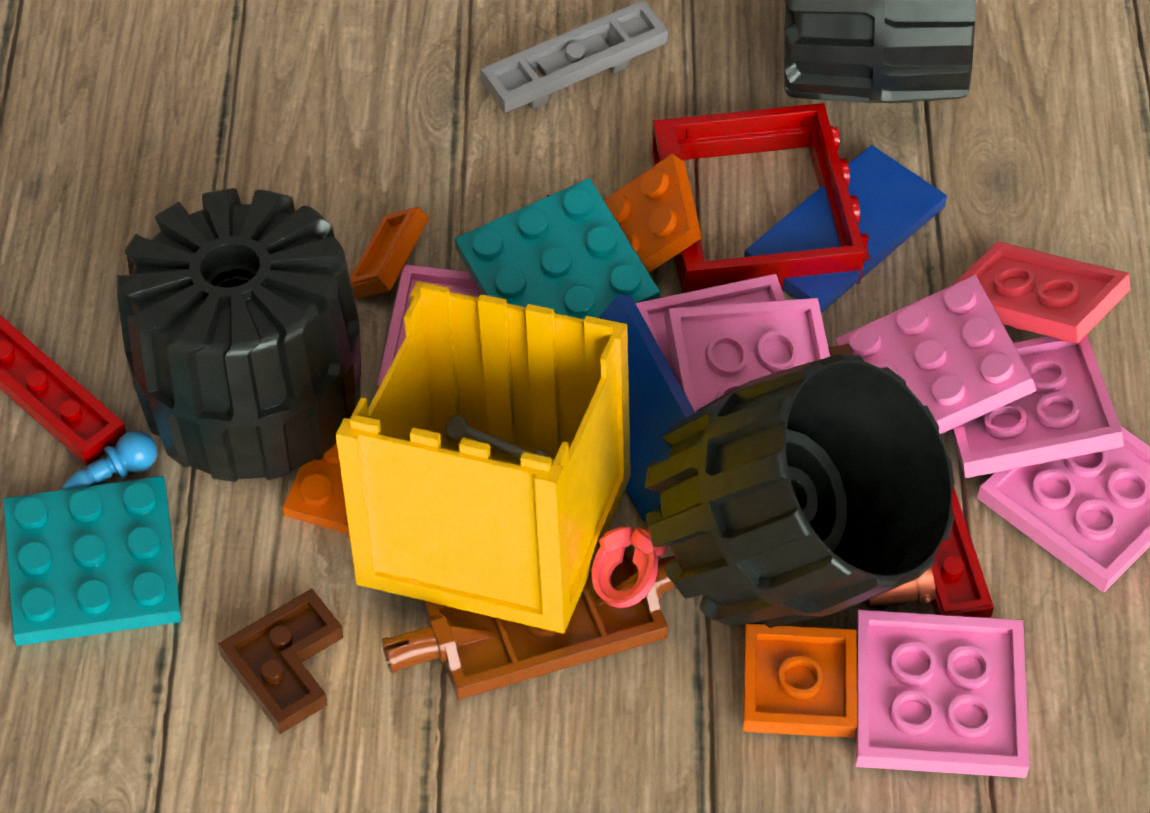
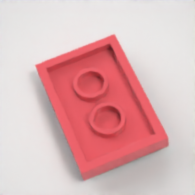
M999 241L952 284L954 285L976 275L1002 324L1012 326L1018 330H1027L1050 336L1060 341L1076 344L1130 291V278L1127 272Z

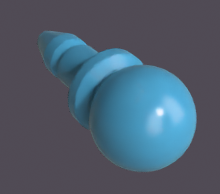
M143 431L125 433L119 438L115 447L108 445L104 448L107 456L106 459L101 458L88 465L85 470L81 469L75 472L62 486V490L93 486V484H99L111 478L113 473H116L122 481L127 478L128 471L133 473L146 471L154 464L157 458V445L154 439Z

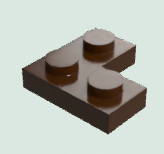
M311 588L218 643L221 657L279 734H282L327 706L326 693L302 663L343 639V628Z

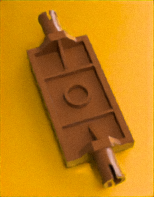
M633 545L625 548L623 562L617 565L611 574V584L615 590L626 591L637 582L639 570L636 564L632 562L635 551ZM675 556L658 560V573L650 592L639 603L625 608L609 606L598 596L593 587L591 569L564 634L424 601V611L428 619V627L391 638L381 639L386 662H390L388 664L391 673H395L400 669L438 659L446 667L457 700H461L666 639L668 625L661 612L658 599H661L662 592L676 589L664 570L665 565Z

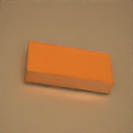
M413 207L383 217L350 276L356 300L391 291L429 220V217L420 207Z

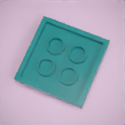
M590 178L454 238L455 249L481 294L507 299V304L522 307L531 304L554 309L556 314L585 319L586 316L599 318L618 294L632 296L635 303L660 298L658 287Z
M164 476L3 498L12 628L16 646L182 622L167 488Z

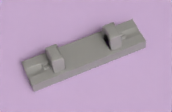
M641 0L481 68L480 81L493 96L504 114L528 103L534 109L547 103L549 94L609 68L613 74L628 68L630 59L666 44L668 29L645 0ZM536 68L543 75L542 77H538V75L536 74Z

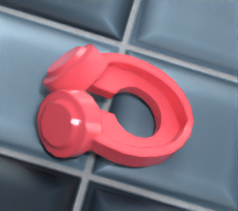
M622 526L606 532L598 540L601 547L595 556L592 566V583L596 593L605 603L616 608L633 606L646 597L657 577L658 556L663 557L668 546L654 548L647 528L637 527L634 530L633 527ZM633 544L635 551L632 562L636 564L639 570V577L632 588L626 591L615 590L611 584V574L616 566L623 562L625 548Z

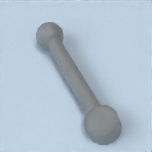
M456 415L451 417L445 425L446 433L454 439L466 436L478 442L490 444V447L517 458H521L523 452L549 457L544 451L538 450L533 453L469 427L467 420L462 416Z

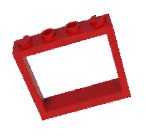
M824 103L653 120L651 140L653 165H656L671 154H674L681 160L808 147L819 188L824 185L841 247L705 261L699 240L674 256L682 293L772 274L777 275L781 289L783 288L784 278L860 270L859 281L856 284L860 283L864 261H870L867 249L869 237L867 233H860L859 201L856 195L849 194L847 187L850 183L848 162L846 158H839L838 127L830 126Z

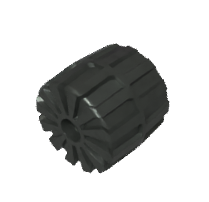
M785 0V92L792 98L861 103H905L965 98L969 93L972 75L976 0Z
M235 188L211 191L202 194L203 209L191 214L186 211L180 202H177L155 216L161 231L151 240L141 237L137 233L134 235L125 248L129 275H117V298L125 355L148 427L152 434L161 437L169 457L183 467L191 466L211 474L212 479L236 482L238 479L266 478L267 480L291 475L292 470L314 459L321 460L324 454L337 444V430L344 418L350 419L361 399L360 323L345 252L334 236L332 225L318 211L309 206H301L295 211L293 199L288 195L258 189L254 193L251 204H242L238 191Z
M836 354L744 383L696 410L690 416L673 424L661 438L672 449L668 459L664 461H651L648 466L645 489L660 492L661 509L646 514L651 542L654 548L670 546L675 556L664 567L666 575L684 598L688 599L704 594L700 603V610L710 619L729 627L739 625L746 627V624H762L771 628L831 615L916 580L934 565V555L941 543L949 539L954 521L952 493L955 478L952 460L947 456L937 421L928 406H924L907 387L905 379L888 367L879 368L865 362L859 355Z

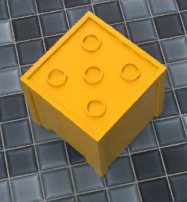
M417 281L409 295L410 306L404 316L406 338L368 408L367 398L361 397L350 419L344 418L336 432L356 585L564 634L591 572L595 556L601 547L598 540L608 531L631 476L627 324L586 316L585 319L554 313V309L531 304H527L526 307L507 304V299L482 294L478 298L449 292L448 287ZM456 415L462 416L467 420L469 427L533 453L538 450L544 451L549 457L523 452L521 458H517L490 447V444L478 442L466 436L454 439L446 433L445 425L451 417Z

